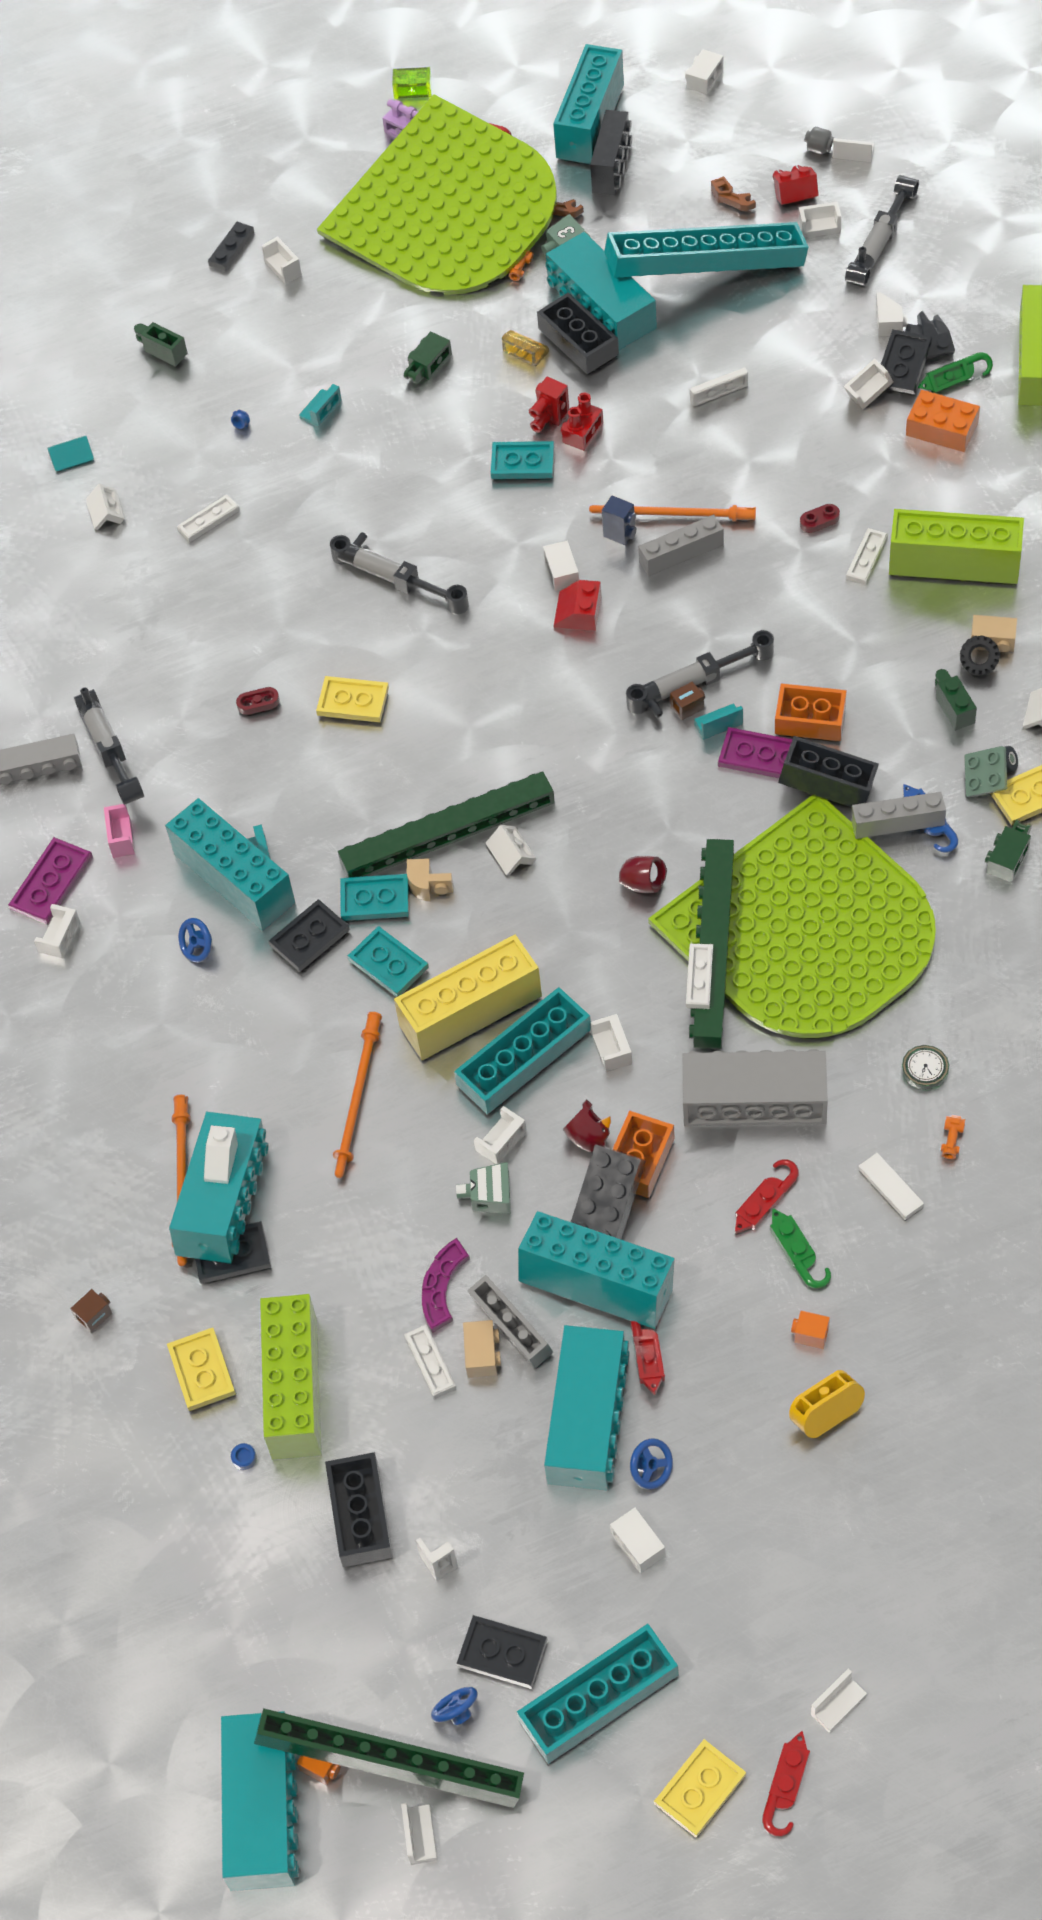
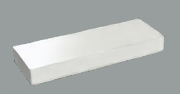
M744 367L689 388L691 405L695 407L747 387L748 371Z
M226 494L179 524L177 529L190 543L239 512V506Z
M870 528L867 529L846 574V580L863 585L867 584L888 539L887 533Z
M690 944L686 1008L710 1009L713 944Z
M878 1153L859 1165L858 1170L904 1220H907L924 1207L923 1201Z
M425 1324L405 1333L406 1342L433 1398H438L456 1390V1385L427 1325Z

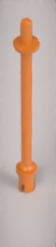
M591 505L589 512L602 514V508L605 505ZM733 505L729 509L634 506V513L636 515L702 517L715 515V517H728L732 519V522L737 520L755 521L756 507H737V505Z
M369 1012L367 1014L366 1026L361 1033L364 1045L340 1150L333 1152V1158L337 1160L335 1177L337 1178L343 1177L346 1163L354 1159V1155L349 1150L373 1043L380 1038L378 1031L382 1016L378 1012Z
M182 1094L176 1095L173 1098L174 1114L172 1115V1123L176 1125L177 1201L186 1176V1125L191 1121V1116L188 1114L189 1098ZM177 1256L178 1265L185 1266L187 1257Z

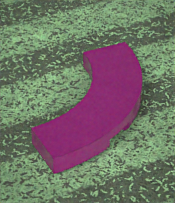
M458 1238L449 1242L438 1252L423 1279L422 1308L427 1325L432 1333L453 1321L446 1301L448 1285L459 1267L470 1260L468 1253Z

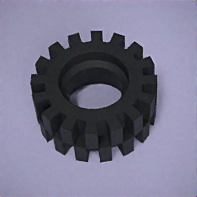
M976 635L967 639L962 645L960 661L962 666L973 675L989 674L999 663V648L989 637ZM977 647H983L988 651V659L983 664H976L972 661L971 653Z

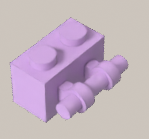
M389 99L387 106L391 107V109L382 118L384 132L397 137L418 111L412 106L407 107L403 105V102L399 100Z

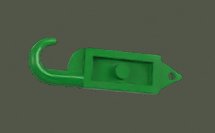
M977 352L925 373L926 377L918 388L935 393L967 380L973 376L974 363L979 360H985L987 363V369L982 373L983 376H986L992 370L993 361L987 353Z
M773 1208L770 1231L793 1268L797 1270L807 1286L814 1289L825 1287L831 1280L830 1269L828 1267L825 1268L826 1275L824 1279L817 1281L812 1278L808 1270L812 1268L816 1261L814 1250L792 1215L787 1216Z

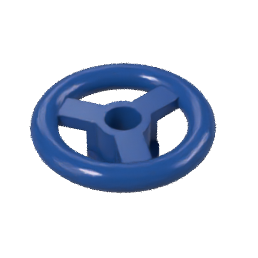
M186 919L179 929L178 941L183 955L188 960L199 963L204 961L210 953L212 936L207 926L200 919ZM194 925L198 926L201 930L195 931ZM186 930H188L189 933L188 947L186 946L185 942ZM195 948H204L199 956L193 955Z
M655 1438L642 1441L633 1451L630 1460L631 1475L634 1481L644 1489H656L662 1486L669 1478L673 1467V1458L669 1447L663 1441ZM656 1446L660 1448L665 1458L657 1459L650 1453L648 1447ZM658 1467H665L662 1475L657 1480L649 1482L652 1472L656 1471Z
M463 1687L448 1694L432 1709V1720L435 1722L451 1720L454 1725L462 1724L472 1715L469 1708L477 1699V1690L473 1687ZM469 1695L467 1699L461 1700L462 1696Z

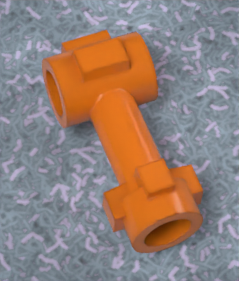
M528 250L523 259L510 270L509 277L511 280L519 281L521 277L523 278L524 271L522 269L525 263H531L533 252Z
M946 1116L944 1130L949 1132L946 1144L941 1145L942 1156L946 1159H955L956 1155H959L960 1147L956 1146L958 1133L964 1132L966 1120L962 1119L961 1116Z

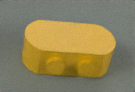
M837 1370L794 1399L789 1410L790 1420L808 1437L818 1438L860 1409L865 1398L864 1388L847 1372Z

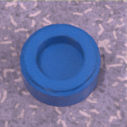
M238 1444L231 1451V1460L237 1469H250L256 1462V1452L249 1444Z

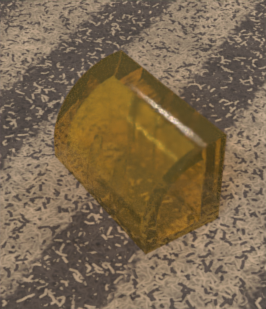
M509 330L501 338L503 352L535 367L549 352L548 346L514 330Z

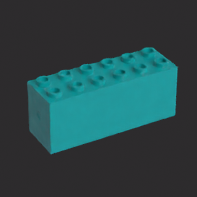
M585 44L553 123L556 158L591 164L605 110L615 109L624 86L622 49Z
M582 232L546 253L545 266L549 286L554 287L560 296L569 292L618 337L619 350L657 329L656 300L632 277L614 278L604 250L587 233Z
M197 798L165 825L174 855L262 931L296 904L289 874L200 798Z
M206 1111L169 1226L175 1256L232 1263L234 1254H238L240 1246L239 1236L244 1234L245 1216L250 1214L251 1196L256 1194L257 1176L262 1174L263 1156L266 1157L269 1150V1143L265 1141L266 1129L263 1128L261 1118ZM211 1126L235 1128L238 1147L228 1184L204 1182L206 1143Z
M537 1211L518 1248V1281L655 1329L673 1291L675 1258Z
M564 1325L544 1462L548 1485L607 1491L608 1482L613 1483V1459H616L617 1456L616 1435L620 1433L619 1413L623 1410L624 1397H622V1392L626 1387L627 1374H625V1369L629 1364L630 1351H628L629 1341L625 1340L624 1331Z
M262 1713L221 1716L222 1878L230 1891L294 1887L295 1878L299 1877V1863L295 1860L294 1850L299 1849L298 1834H295L294 1823H298L297 1807H294L293 1797H297L298 1790L297 1781L294 1780L292 1770H297L296 1754L254 1744Z

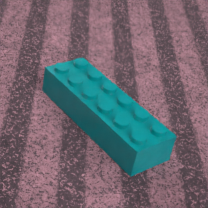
M558 987L454 1071L456 1085L488 1115L591 1030L590 1015Z
M647 1623L517 1711L518 1720L547 1764H549L679 1676L678 1664Z

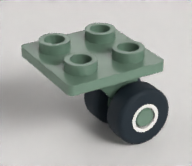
M999 746L965 754L966 796L971 798L1007 789V773L1016 771L1018 767V756L1012 746Z

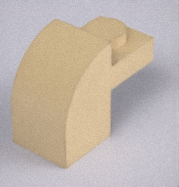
M407 859L408 883L414 896L424 901H431V893L441 895L453 893L452 873L431 874L429 859Z

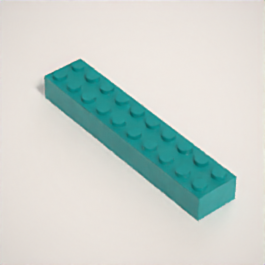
M788 222L608 232L604 253L614 278L631 276L801 267L805 265L809 246L798 223Z

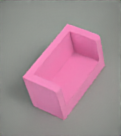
M126 804L104 807L107 839L112 857L116 858L135 854L131 821Z

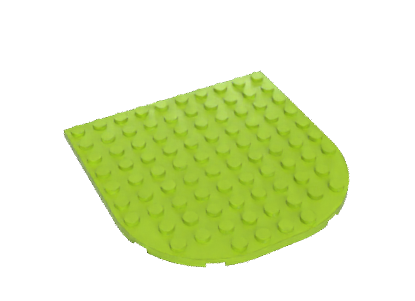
M433 94L320 224L317 232L319 235L416 289L429 293L431 291L443 292L444 295L465 294L483 289L488 286V283L497 278L502 279L539 240L553 218L552 214L557 203L556 183L550 166L533 147Z
M816 795L810 796L734 853L725 997L748 1019L759 1026L791 1037H829L862 1025L908 990L922 975L930 961L935 943L936 928L933 909L930 907L924 890L910 874L869 837L855 839L852 822L829 801ZM704 880L697 881L648 918V923L688 962L690 944H700V939L696 938V925H701V919H697L698 905H702V900H699V886H704Z

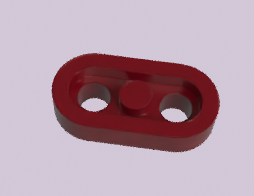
M825 504L807 511L800 517V528L804 532L814 533L832 526L839 521L840 510L834 504Z
M273 687L245 692L236 699L238 711L245 715L273 709L280 702L278 691Z

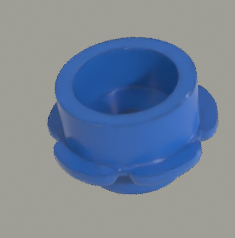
M240 409L234 411L231 417L233 426L237 429L248 427V423H250L248 413Z

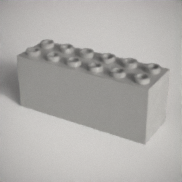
M810 1049L808 1051L785 1050L781 1052H772L770 1050L747 1052L740 1050L737 1052L714 1051L712 1053H700L692 1051L682 1053L684 1126L827 1124L826 1051Z

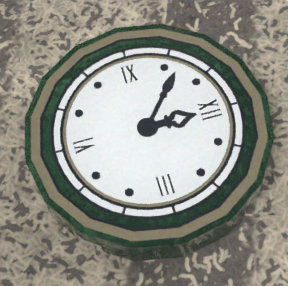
M921 1045L912 1048L903 1057L901 1070L906 1078L905 1080L917 1089L930 1090L932 1087H939L947 1079L949 1062L947 1056L940 1049L934 1046Z

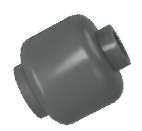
M818 126L813 127L811 131L808 130L804 138V142L807 143V150L820 155L830 152L834 140L830 130Z

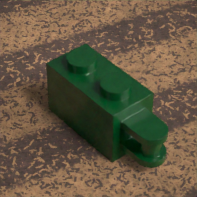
M154 322L149 326L142 323L134 326L136 339L143 343L145 352L175 367L188 354L183 336Z
M430 331L426 337L421 339L419 345L409 353V366L404 371V378H410L416 384L423 377L430 380L452 355L450 340Z
M945 669L937 670L935 673L936 699L954 730L956 731L975 724L977 707L959 677H951Z
M1016 819L1012 828L1005 826L1002 834H997L993 844L995 848L993 851L989 850L985 858V863L987 864L986 873L1009 882L1013 881L1029 850L1031 824L1024 825L1020 823V820Z

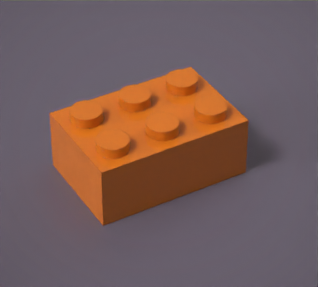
M921 390L907 417L906 436L965 452L979 423L980 406Z
M781 683L775 715V734L841 741L847 690Z
M629 1110L613 1149L646 1160L636 1194L650 1198L675 1139L674 1125Z

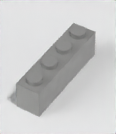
M715 515L709 516L639 545V563L649 577L723 546L724 529Z
M75 734L1 749L0 785L82 767Z
M942 792L852 805L851 822L855 839L945 825L946 807Z
M487 1275L483 1276L467 1290L477 1305L493 1320V1323L534 1369L553 1353L549 1344Z

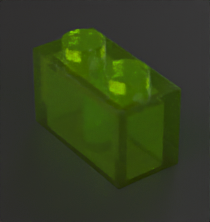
M430 67L393 69L392 87L394 99L432 97Z

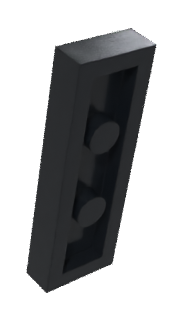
M236 221L208 259L209 266L226 272L254 234V227Z

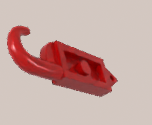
M781 1159L773 1164L774 1168L781 1165L789 1167L790 1174L784 1181L774 1177L764 1179L735 1212L737 1217L735 1234L751 1228L755 1230L781 1201L784 1194L796 1182L799 1176L798 1167L793 1161Z
M631 1321L640 1384H644L655 1395L661 1382L665 1381L658 1334L650 1329H641V1324Z
M803 1731L799 1732L788 1743L784 1742L762 1815L764 1828L773 1836L781 1837L787 1835L794 1826L793 1822H789L787 1827L778 1829L774 1827L772 1820L776 1809L787 1810L795 1804L810 1755Z

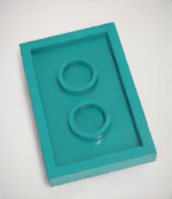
M554 441L492 442L491 479L553 478Z
M407 874L340 878L341 919L349 921L409 917Z
M380 926L374 929L347 955L348 960L396 997L405 992L429 968L425 960Z

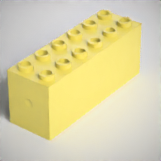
M516 934L394 998L399 1027L423 1061L542 997L539 967Z

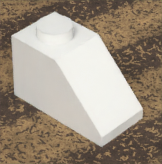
M877 292L876 315L878 337L890 336L892 329L903 331V327H907V316L903 315L902 306L881 292Z
M211 1126L206 1143L204 1182L228 1184L238 1147L235 1128Z

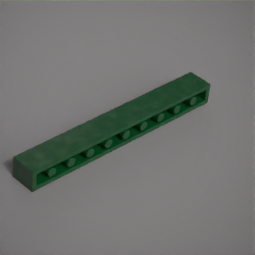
M543 771L537 774L534 773L519 781L510 782L501 788L492 789L483 795L469 798L465 802L448 806L446 809L436 813H430L416 821L407 822L398 828L389 829L375 837H369L362 842L348 845L337 851L339 861L347 878L370 876L406 862L407 859H414L555 803L554 791Z
M707 839L706 848H702L701 861H705V867H700V880H704V886H699V900H702V905H698L697 919H701V925H696V938L700 939V944H713L710 1009L691 1008L690 1018H694V1025H689V1039H693L694 1048L722 1049L734 840Z
M265 1708L262 1710L254 1741L256 1745L512 1808L515 1807L520 1798L524 1772Z

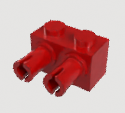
M795 165L791 172L780 169L779 172L777 170L774 171L772 177L775 184V194L781 205L819 196L817 174L812 167L797 165V168Z
M547 376L542 383L540 382L535 390L537 401L528 410L530 416L534 418L530 423V428L537 433L542 431L547 422L560 426L568 416V410L570 409L568 385Z
M584 392L578 396L579 405L568 410L569 419L562 424L560 430L564 444L585 451L604 423L603 409L591 405L590 394Z

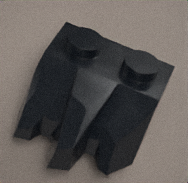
M921 311L917 315L918 324L907 323L905 332L932 337V343L926 360L955 352L950 331L938 314L930 321L925 313Z

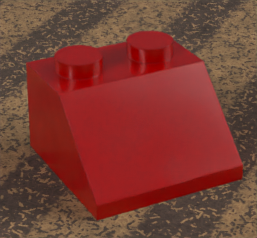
M578 580L559 591L554 628L596 631L602 598L601 581Z

